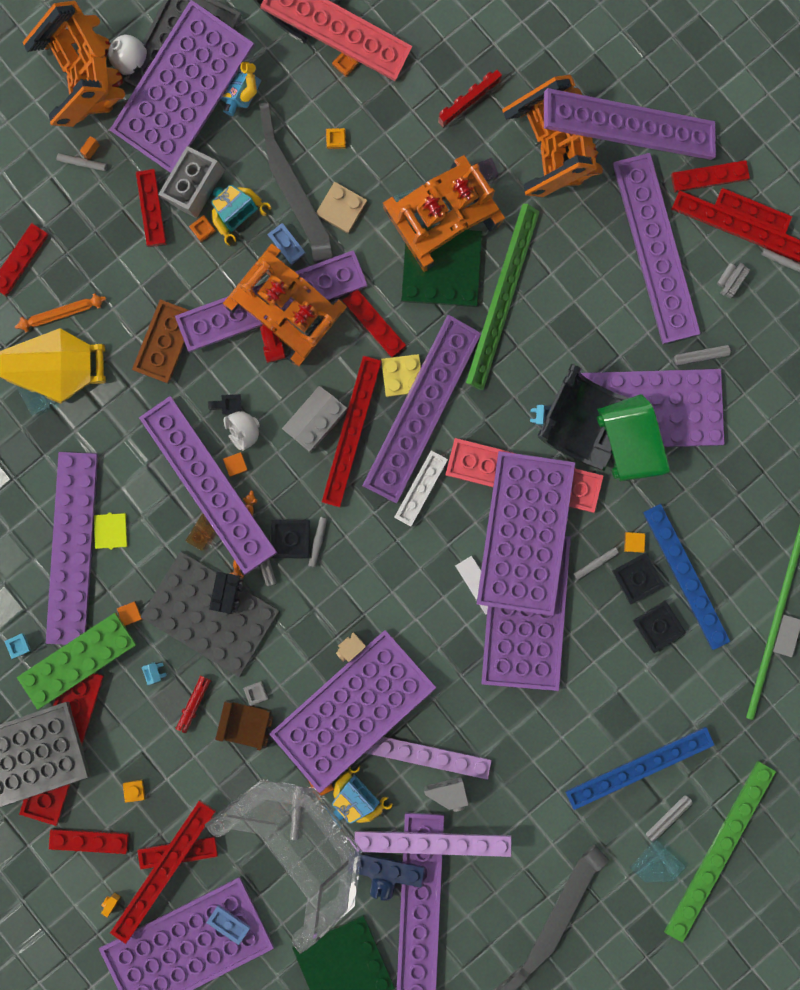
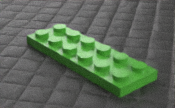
M113 613L19 675L17 679L36 709L39 710L137 644L117 613Z

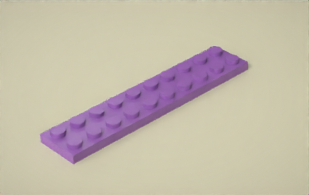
M549 88L544 91V129L709 160L716 157L715 121Z
M647 153L613 162V168L662 345L700 335V330L651 154Z
M354 250L295 271L299 277L305 279L328 301L367 287ZM263 284L253 287L252 289L254 293L264 302L270 305L267 301H265L261 296L257 294V292L263 286ZM227 297L175 316L189 353L255 329L263 324L240 305L232 314L223 306V302ZM290 298L280 309L285 311L293 300Z
M447 315L362 485L363 487L394 503L398 502L481 335L480 332Z
M169 396L140 416L139 419L245 575L277 554V551L173 398Z
M58 453L46 644L66 645L87 631L98 454Z
M405 813L404 832L443 833L444 814ZM403 853V862L426 868L421 888L402 884L397 990H436L442 855Z

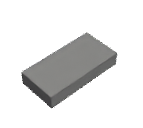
M786 615L782 616L773 652L788 657L793 656L800 631V619Z

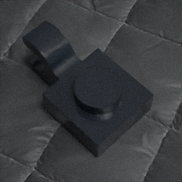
M241 394L221 395L222 401H208V409H222V415L242 412Z

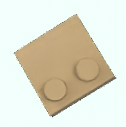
M334 182L316 214L319 218L349 234L365 207L367 200Z

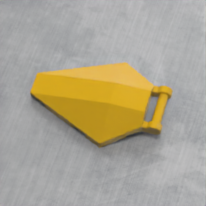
M59 328L0 351V378L33 393L36 392L44 395L48 399L61 404L89 384L106 383L103 360L105 345H89ZM90 352L96 353V376H90Z

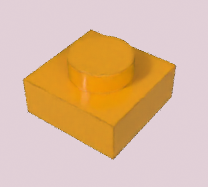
M143 780L123 783L125 803L146 799Z
M114 893L111 897L107 896L101 905L104 907L101 914L108 918L121 896L117 893Z

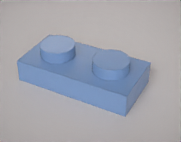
M283 223L267 234L275 246L281 250L282 255L290 265L306 254Z
M220 905L216 907L206 922L238 945L250 929L249 925Z

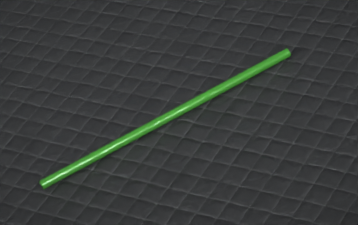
M800 525L746 718L754 720L798 562L800 554Z

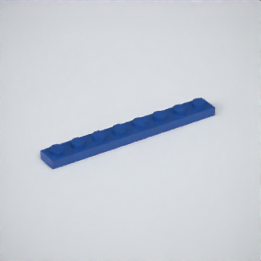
M658 504L642 512L711 649L715 650L729 643L730 640L662 505Z
M703 727L566 790L565 793L573 810L578 809L714 746L713 740L707 727Z

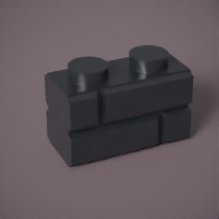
M217 571L209 610L234 614V610L238 611L240 600L237 599L238 591L242 592L244 584L241 576Z

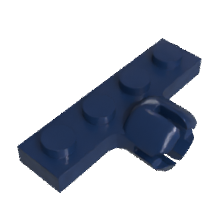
M350 851L346 872L370 877L372 881L370 896L375 899L381 897V900L387 901L393 897L396 883L421 888L426 867Z

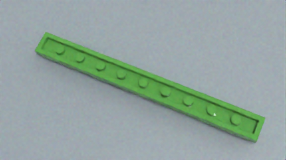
M522 204L466 381L467 384L477 389L484 390L540 212L529 204Z
M759 761L756 762L664 931L666 934L683 943L776 773L775 770Z

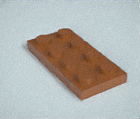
M161 299L159 300L133 365V371L169 384L185 344L175 316L190 310Z

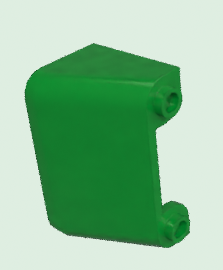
M642 394L598 409L599 416L597 421L600 428L604 427L607 431L615 460L614 468H611L614 479H618L621 482L661 476L670 472L654 408Z

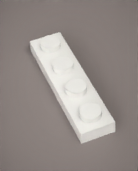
M432 450L430 451L394 518L410 527L412 526L448 459Z

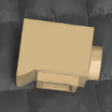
M353 632L351 638L348 636L338 645L339 649L336 654L343 662L345 660L350 662L366 645Z

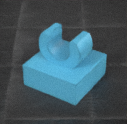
M537 405V409L532 408L531 412L537 414L535 419H530V422L543 426V422L551 407Z
M24 633L4 641L11 659L31 651Z
M154 662L142 667L147 685L159 682L161 678L167 675L166 673H158V668L164 666L163 663L155 664Z

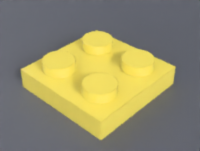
M419 354L381 359L386 397L408 395L421 369Z

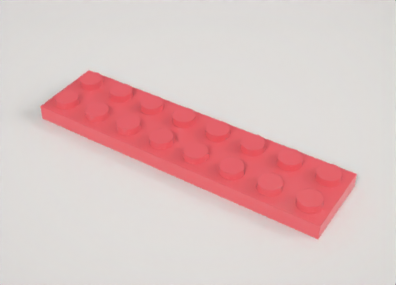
M263 0L260 9L393 81L397 79L412 48L408 43L329 0Z
M455 438L445 476L493 488L498 452L508 451ZM574 468L569 507L594 513L603 475Z

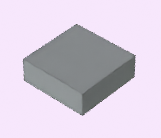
M262 681L243 688L250 706L268 700Z

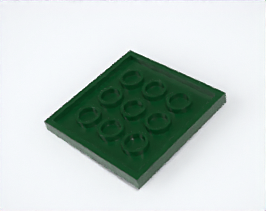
M422 227L423 229L425 228L427 231H429V230L432 229V228ZM464 230L429 253L434 260V266L425 272L405 243L401 302L477 307L482 231Z
M364 915L292 946L310 990L395 989Z

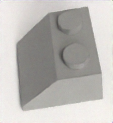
M461 777L424 786V792L427 797L449 810L453 809L454 812L464 810L465 806H468Z

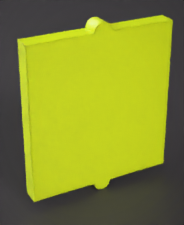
M109 512L106 515H94L95 549L109 548L113 550V548L127 547L126 513L112 514Z

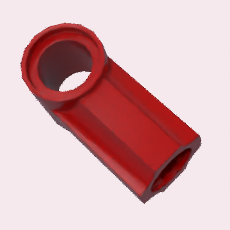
M265 325L260 326L264 343L263 350L267 363L286 359L279 337Z

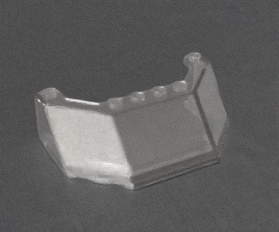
M261 779L218 811L205 824L209 832L216 837L225 835L231 829L259 834L305 895L307 904L304 926L297 930L292 937V943L300 954L315 944L355 906L362 850L315 788Z

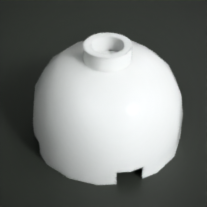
M131 35L117 37L112 41L108 50L110 63L123 75L134 73L133 69L137 66L140 68L147 54L144 44L138 38Z
M235 412L224 417L225 429H230L231 434L228 436L237 449L243 451L255 444L259 435L258 428L260 427L255 417L245 412Z

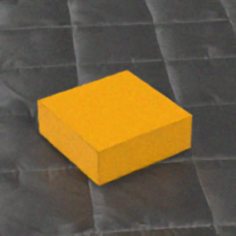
M345 128L326 129L327 149H346Z
M625 532L624 552L644 553L645 533Z

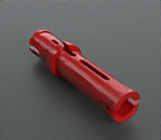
M201 675L186 708L182 709L183 714L175 727L176 730L182 731L187 734L192 719L196 718V711L211 682L210 679H205Z

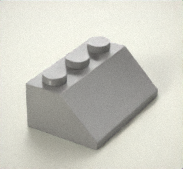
M187 146L158 195L181 211L197 218L225 169L217 160Z
M318 386L284 425L282 430L311 454L347 413L348 409L333 395Z

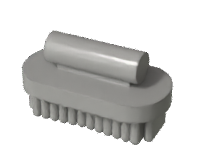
M741 262L737 267L730 263L717 282V285L723 287L720 294L732 298L750 269Z

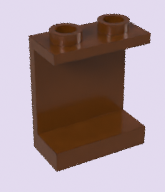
M226 700L223 705L215 740L221 742L225 740L247 745L261 751L263 746H267L269 735H266L267 727L271 728L274 716H270V710Z

